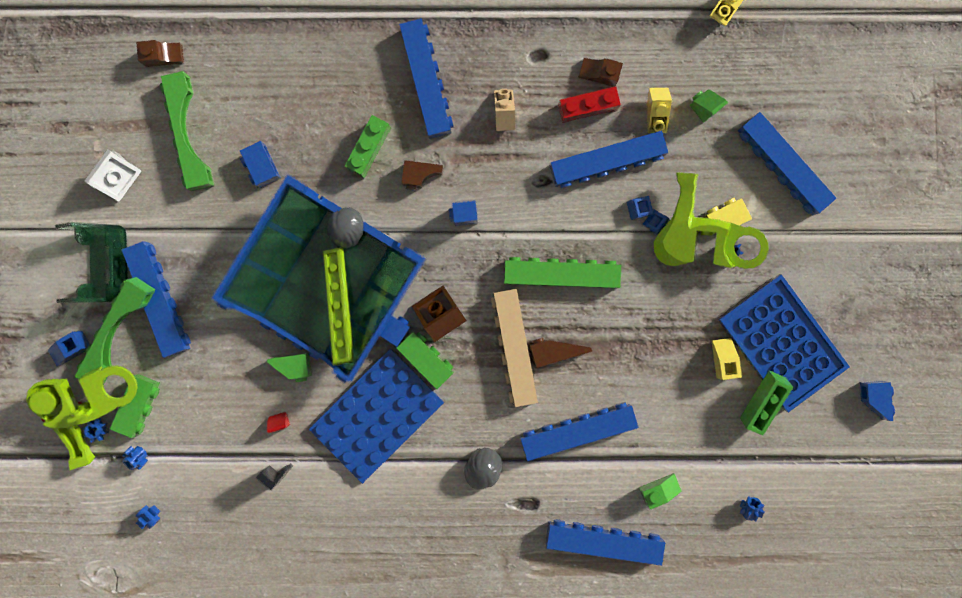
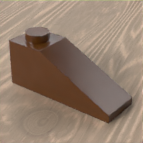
M543 337L532 340L533 344L529 345L536 368L592 352L590 347L544 340Z

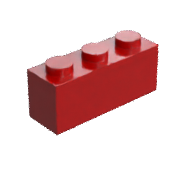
M616 86L560 99L558 103L562 123L616 111L621 106Z

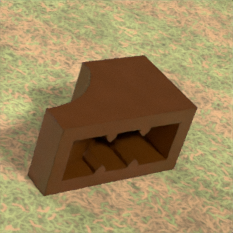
M156 40L136 42L138 61L145 67L184 63L183 47L180 42L165 43Z
M583 58L578 78L615 87L619 81L623 63L606 58L601 60Z
M404 160L402 185L406 186L407 190L417 191V188H422V184L430 177L443 176V165Z

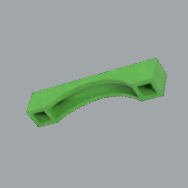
M184 71L161 76L162 83H160L162 93L165 94L166 101L164 106L170 115L168 123L175 137L173 139L174 148L178 150L179 157H177V163L183 172V176H181L182 184L190 191L213 187L214 182L210 167L196 155L187 136L186 114L193 96L190 77Z
M137 277L125 280L121 284L119 295L113 299L111 303L112 308L102 320L104 323L101 328L94 334L95 339L86 349V356L78 364V371L74 377L80 379L85 373L100 366L103 367L102 369L112 366L111 345L116 329L130 313L147 306L156 289Z

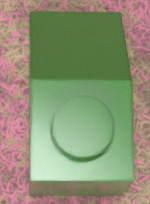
M708 89L704 93L702 91L698 92L692 98L694 101L689 106L704 123L722 109L728 101Z
M309 353L267 359L268 364L289 380L295 379V382L307 381V377L312 376Z
M674 473L639 487L644 502L650 510L668 503L682 492Z

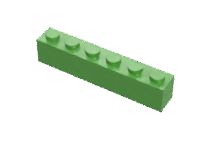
M509 257V260H505L504 284L621 288V265H616V261H605V264H597V260H586L585 263H578L577 259H566V263L552 258L547 259V262H540V258H528V261H520V257Z

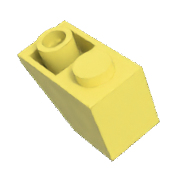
M719 0L710 17L726 26L743 0Z
M649 88L647 100L648 133L659 131L667 133L672 103L669 88Z
M735 198L724 202L725 207L718 209V206L708 210V215L703 217L720 219L737 225L752 219L742 198L737 201Z
M732 339L711 340L716 378L721 380L742 378L739 356Z

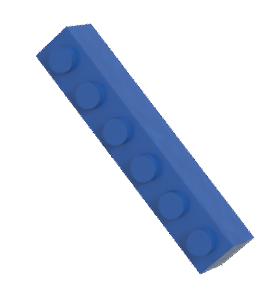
M422 18L401 23L399 25L429 139L451 134L450 128L454 127L451 116L447 117L446 109H449L447 99L442 98L441 91H444L442 80L437 79L436 73L439 72L437 61L432 60L431 54H435L432 42L428 43L426 36L430 35L427 24L423 25Z
M761 112L754 115L737 130L740 133V138L750 144L753 153L765 161V166L778 176L777 179L782 185H786L789 188L791 196L803 204L802 207L808 214H812V216L820 214L837 199Z
M659 131L553 161L549 166L555 187L560 186L562 189L572 186V182L575 181L584 183L590 181V177L596 175L598 178L608 176L610 171L615 170L616 173L625 171L631 165H634V168L643 166L645 161H661L664 159L663 156L668 154V149L663 132Z
M142 241L122 249L132 278L137 277L156 289L144 310L162 357H171L191 349L189 345L191 344L190 338L182 327L184 326L183 320L176 311L177 304L170 296V286L163 278L162 265L157 262L155 257L157 254L155 247L149 242Z
M622 402L616 404L615 408L610 410L607 407L602 408L593 415L585 413L579 415V419L573 421L569 418L560 421V424L556 426L548 424L542 426V430L534 432V429L523 432V436H520L527 461L639 428L632 405Z
M554 519V522H548L545 543L546 548L661 566L665 549V541L658 534L649 533V536L641 535V532L632 530L630 533L622 532L618 528L606 530L599 525L585 527L584 524L579 522L565 524V521Z

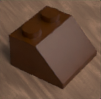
M443 285L412 306L423 327L434 342L467 321Z

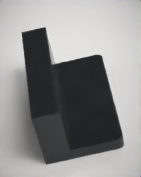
M290 463L280 473L269 465L258 474L256 479L272 490L283 480L293 465Z

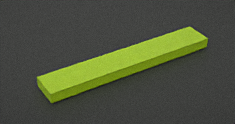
M339 247L323 251L333 365L354 362L344 249Z

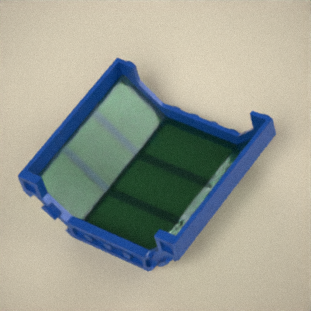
M287 174L212 299L217 301L216 305L224 310H227V308L235 309L260 321L259 325L263 328L275 330L278 337L284 340L288 338L293 341L292 345L300 350L304 348L309 351V355L314 359L319 360L321 358L334 369L332 372L337 374L335 377L344 383L346 381L351 382L425 263L426 258L410 248H399L400 243L363 221V234L358 244L344 249L354 362L333 365L323 251L339 248L330 241L327 235V222L332 213L342 208L323 196L320 199L317 198L319 196L318 193Z

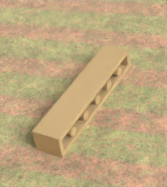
M517 289L496 292L494 297H491L492 308L497 309L498 316H494L496 328L500 327L501 335H498L499 346H503L505 352L501 356L503 365H507L508 368L505 378L506 383L511 384L512 391L508 392L510 403H514L515 407L538 403Z

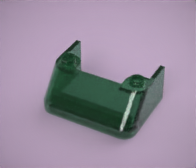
M75 222L55 225V229L74 230L77 243L90 246V284L79 285L76 289V298L57 299V303L112 302L119 295L121 284L128 280L127 263L122 249L127 248L125 229L120 225Z

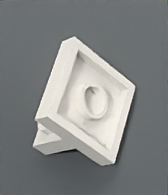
M107 149L85 179V182L113 199L120 201L141 173V170L126 161L117 152H111Z

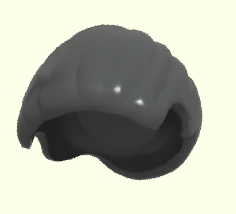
M351 207L342 208L331 214L327 222V235L335 246L348 249L358 244L364 228L361 214Z
M476 449L464 468V476L467 483L477 490L494 486L502 471V459L493 449Z

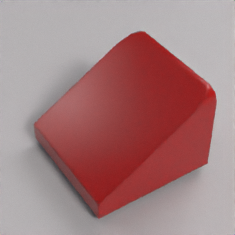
M282 412L268 417L267 432L272 433L287 428L290 425L287 413Z

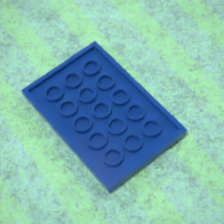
M782 274L776 276L718 319L762 380L770 370L786 377L793 386L792 391L782 405L783 409L788 413L850 368Z
M390 348L309 430L363 484L444 404V401Z

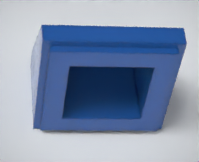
M649 196L627 201L631 220L654 214Z
M653 209L654 214L647 217L643 226L658 235L670 219Z

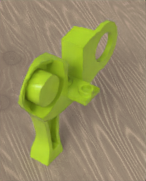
M676 172L677 181L680 185V195L672 218L659 232L653 242L654 253L657 259L670 266L693 262L696 256L698 231H701V235L713 236V234L717 233L713 264L728 268L737 266L743 269L755 268L761 265L769 251L768 240L764 233L757 228L750 226L742 227L720 219L695 217L693 212L699 174ZM742 236H753L760 243L759 254L751 260L741 259L735 252V243Z
M100 366L85 373L79 379V382L88 401L78 405L67 379H45L33 384L27 391L26 401L29 409L45 420L42 425L53 429L69 450L70 458L68 463L70 470L89 465L95 458L78 425L95 420L117 407H123L136 396L138 388L136 379L126 368L108 366L102 369L103 367ZM117 375L125 379L128 384L127 394L118 398L107 394L103 386L106 377Z

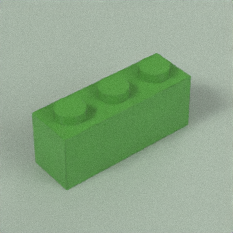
M371 115L345 164L348 170L365 178L391 130L389 123Z
M412 332L397 349L438 389L454 373L452 371L454 367L448 360L445 359L443 361L439 357L440 352L433 345L429 347L425 343L427 339L420 332L417 334Z
M770 370L767 372L740 417L746 429L762 436L765 434L793 389V386L786 377Z
M140 374L133 375L138 386L136 396L130 403L118 408L110 430L130 438L139 436L145 428L144 421L152 411V401L158 396L160 391L158 388L160 382Z

